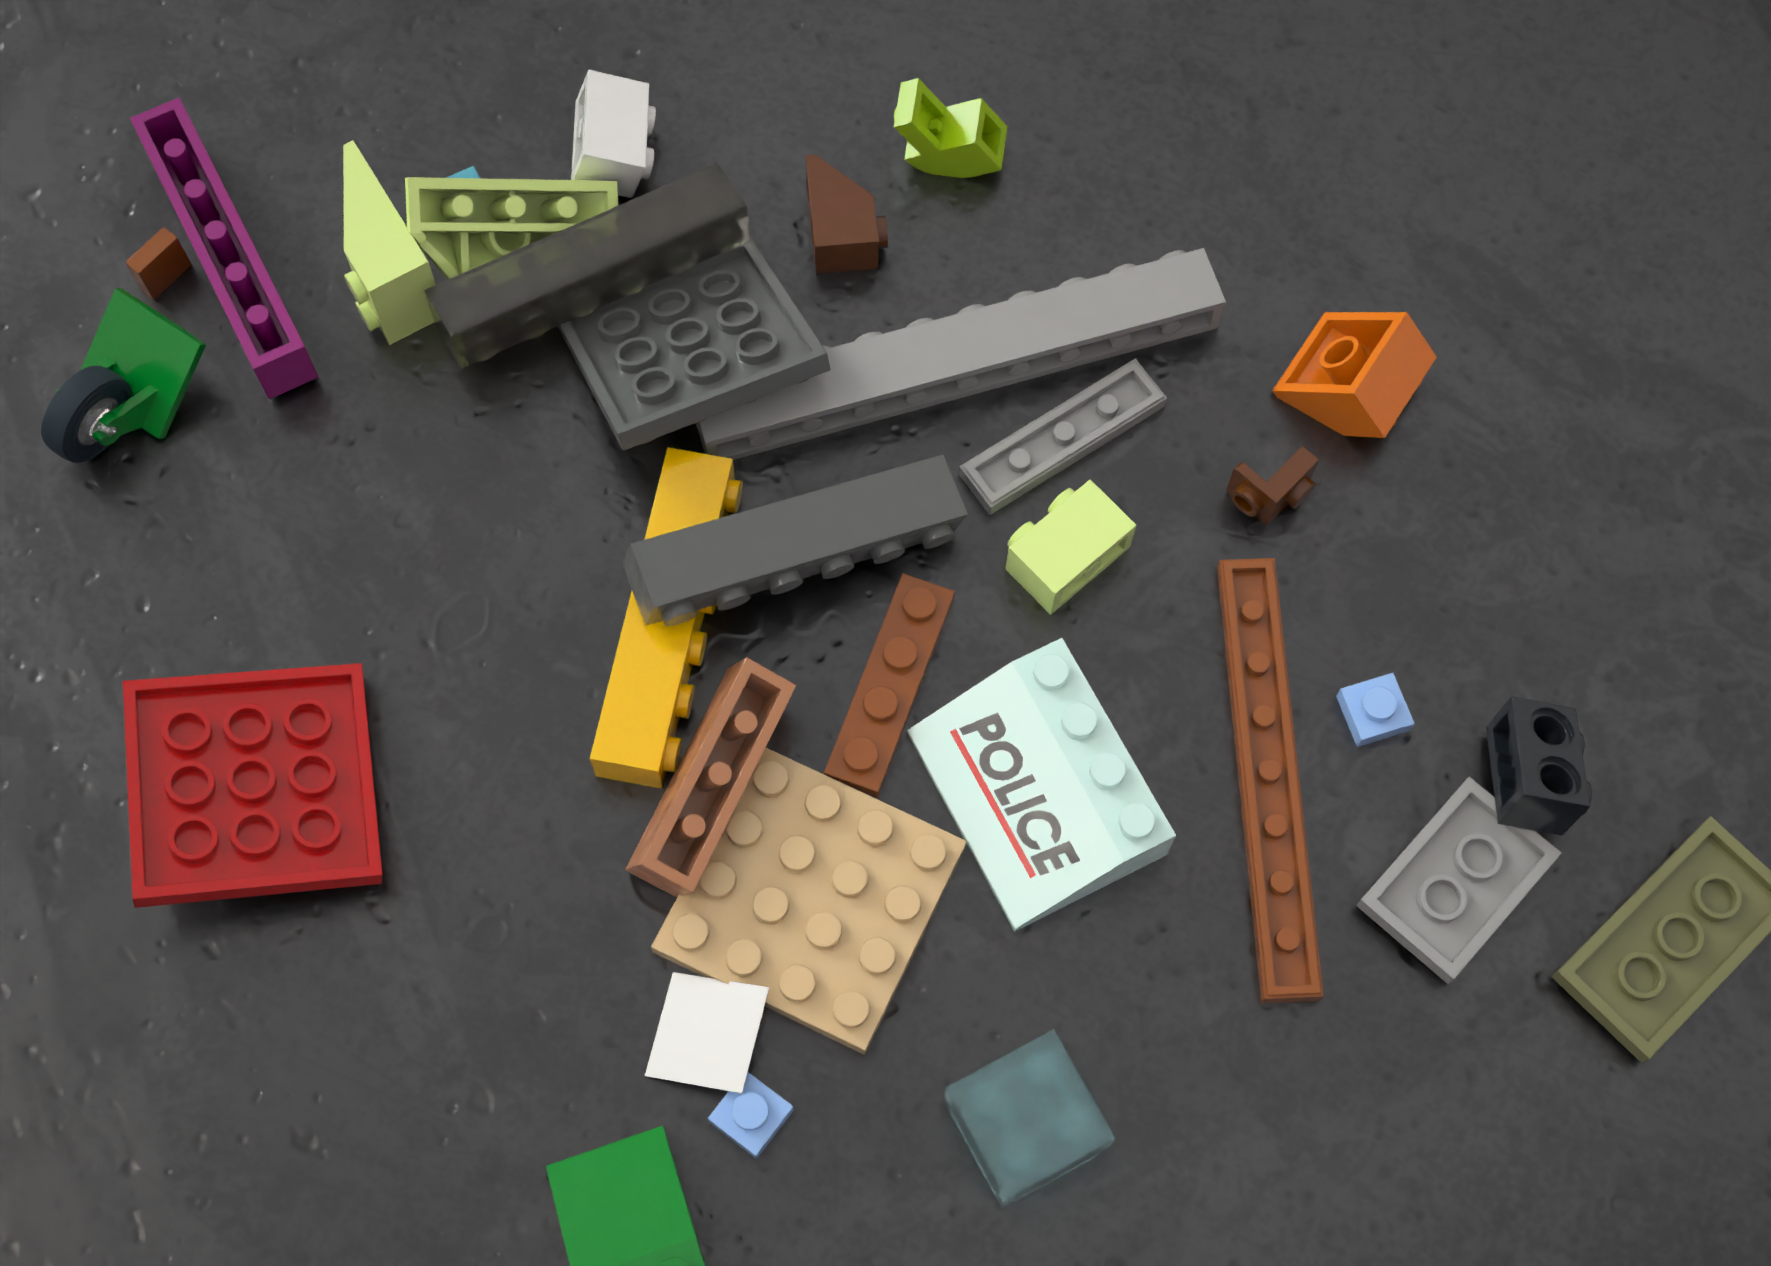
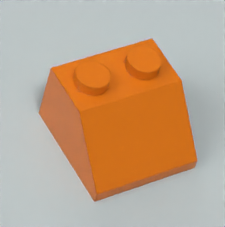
M1325 312L1272 391L1278 399L1343 436L1385 438L1390 429L1395 425L1397 418L1416 389L1422 383L1423 378L1437 356L1407 312Z

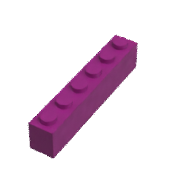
M180 97L131 117L130 120L268 399L318 378L319 376Z

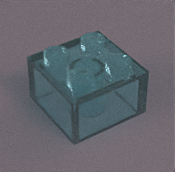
M1054 1029L946 1087L943 1101L1002 1209L1106 1152L1116 1139Z

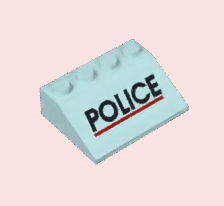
M1063 638L1010 662L907 730V735L964 840L967 841L971 853L1014 932L1166 856L1174 842L1175 832Z

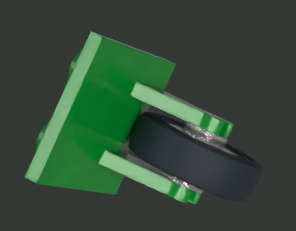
M116 288L81 370L57 389L56 394L46 409L41 426V436L44 443L63 459L73 463H82L99 455L109 445L114 443L119 436L143 428L158 439L165 438L206 347V343L124 289Z

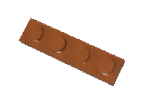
M902 573L825 768L824 775L878 799L953 604L954 590Z

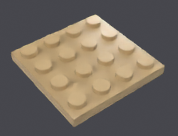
M765 748L694 892L683 896L678 895L651 946L652 952L702 977L713 978L728 985L732 981L769 987L764 1007L865 1055L966 848L967 841Z

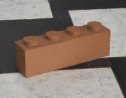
M747 657L727 669L625 869L626 871L674 897L694 892L797 685Z

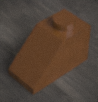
M805 155L806 187L816 274L878 269L879 248H888L886 216H876L874 196L819 156Z

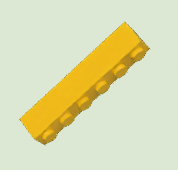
M667 447L645 539L728 516V512L736 514L741 501L743 482L735 480L733 459ZM631 591L590 755V761L596 777L663 789L667 771H676L682 751V738L675 737L680 717L689 718L695 693V686L688 684L692 665L701 666L706 650L707 633L700 632L704 613L713 614L716 605L697 610V615L694 618L675 626H665L663 621L645 626L633 591Z

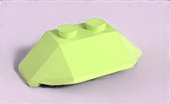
M405 178L408 232L413 236L420 249L457 290L564 289L605 246H608L619 235L617 181Z

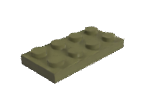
M1710 816L1555 972L1552 978L1632 1055L1643 1063L1660 1049L1771 932V870Z

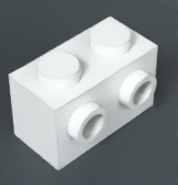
M588 70L575 103L571 180L617 181L618 195L629 198L633 197L641 179L648 180L653 167L654 149L647 147V137L651 136L656 116L655 107L648 105L649 83Z

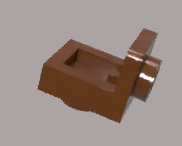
M1301 446L1268 481H1265L1245 463L1241 462L1233 470L1226 490L1240 511L1251 517L1256 516L1264 524L1268 525L1288 504L1296 509L1310 495L1316 486V483L1311 478L1319 459L1304 446Z

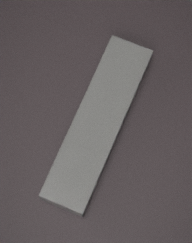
M1135 358L959 466V476L987 513L992 515L1164 408L1167 397Z

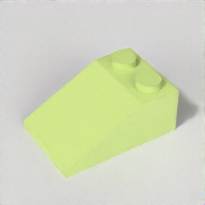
M352 140L343 145L344 252L352 270L345 274L344 278L357 300L355 305L368 329L372 331L379 327L387 342L391 345L446 317V313L428 260L413 236L409 234L404 221Z

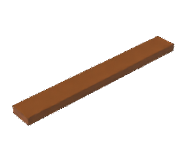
M1275 558L1219 560L1217 574L1261 1003L1320 1001L1324 997Z

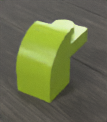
M919 78L901 82L898 104L894 111V128L907 140L905 161L929 174L958 178H969L1002 170L1008 126L982 98L946 107Z

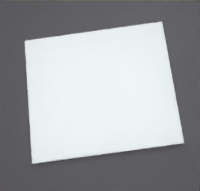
M673 972L645 1076L742 1093L769 987L732 981L728 985L713 978Z

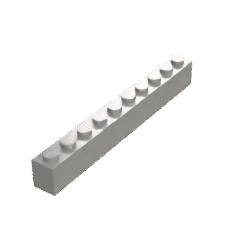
M1201 248L1190 252L1177 250L1167 253L1159 260L1142 265L1124 264L1114 268L1108 274L1089 279L1083 277L1072 278L1056 288L1037 293L1034 291H1023L1013 295L1007 301L988 306L981 304L970 305L955 315L936 320L922 318L913 321L906 328L884 334L881 332H869L861 335L854 342L835 347L823 346L828 355L830 371L809 378L805 382L794 384L760 397L751 403L742 404L711 416L702 422L696 423V427L705 454L735 460L1217 329L1226 300L1205 249Z

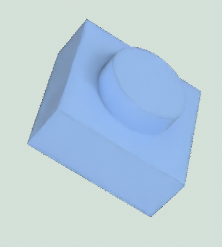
M1393 673L1341 688L1336 695L1357 747L1408 732L1415 724Z
M748 1072L743 1092L728 1091L708 1117V1121L757 1159L792 1114L794 1108Z

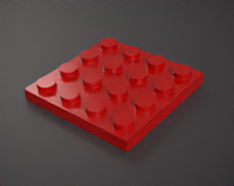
M362 663L123 681L132 899L134 908L382 884V866Z

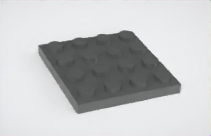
M751 237L553 311L558 329L623 451L639 444L648 443L657 437L688 425L702 422L711 416L742 404L751 403L760 397L783 388L805 382L809 378L831 370L826 350Z

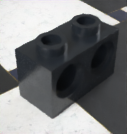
M1511 696L1486 726L1497 822L1500 825L1563 836L1588 811L1592 800V787L1586 780L1583 760L1585 740L1583 734L1579 732L1576 708Z

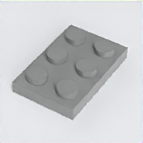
M1468 777L1356 906L1449 984L1555 862L1561 852L1534 830L1498 824L1495 797L1471 777Z

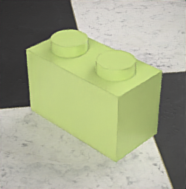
M1088 480L1076 491L1072 488L1063 491L1049 506L1048 515L1036 525L1031 521L1022 525L1007 543L1009 548L1005 569L1050 615L1128 550L1132 543L1136 524L1091 480Z

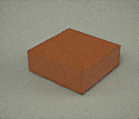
M165 227L160 229L126 261V265L141 291L153 300L192 265L178 237Z

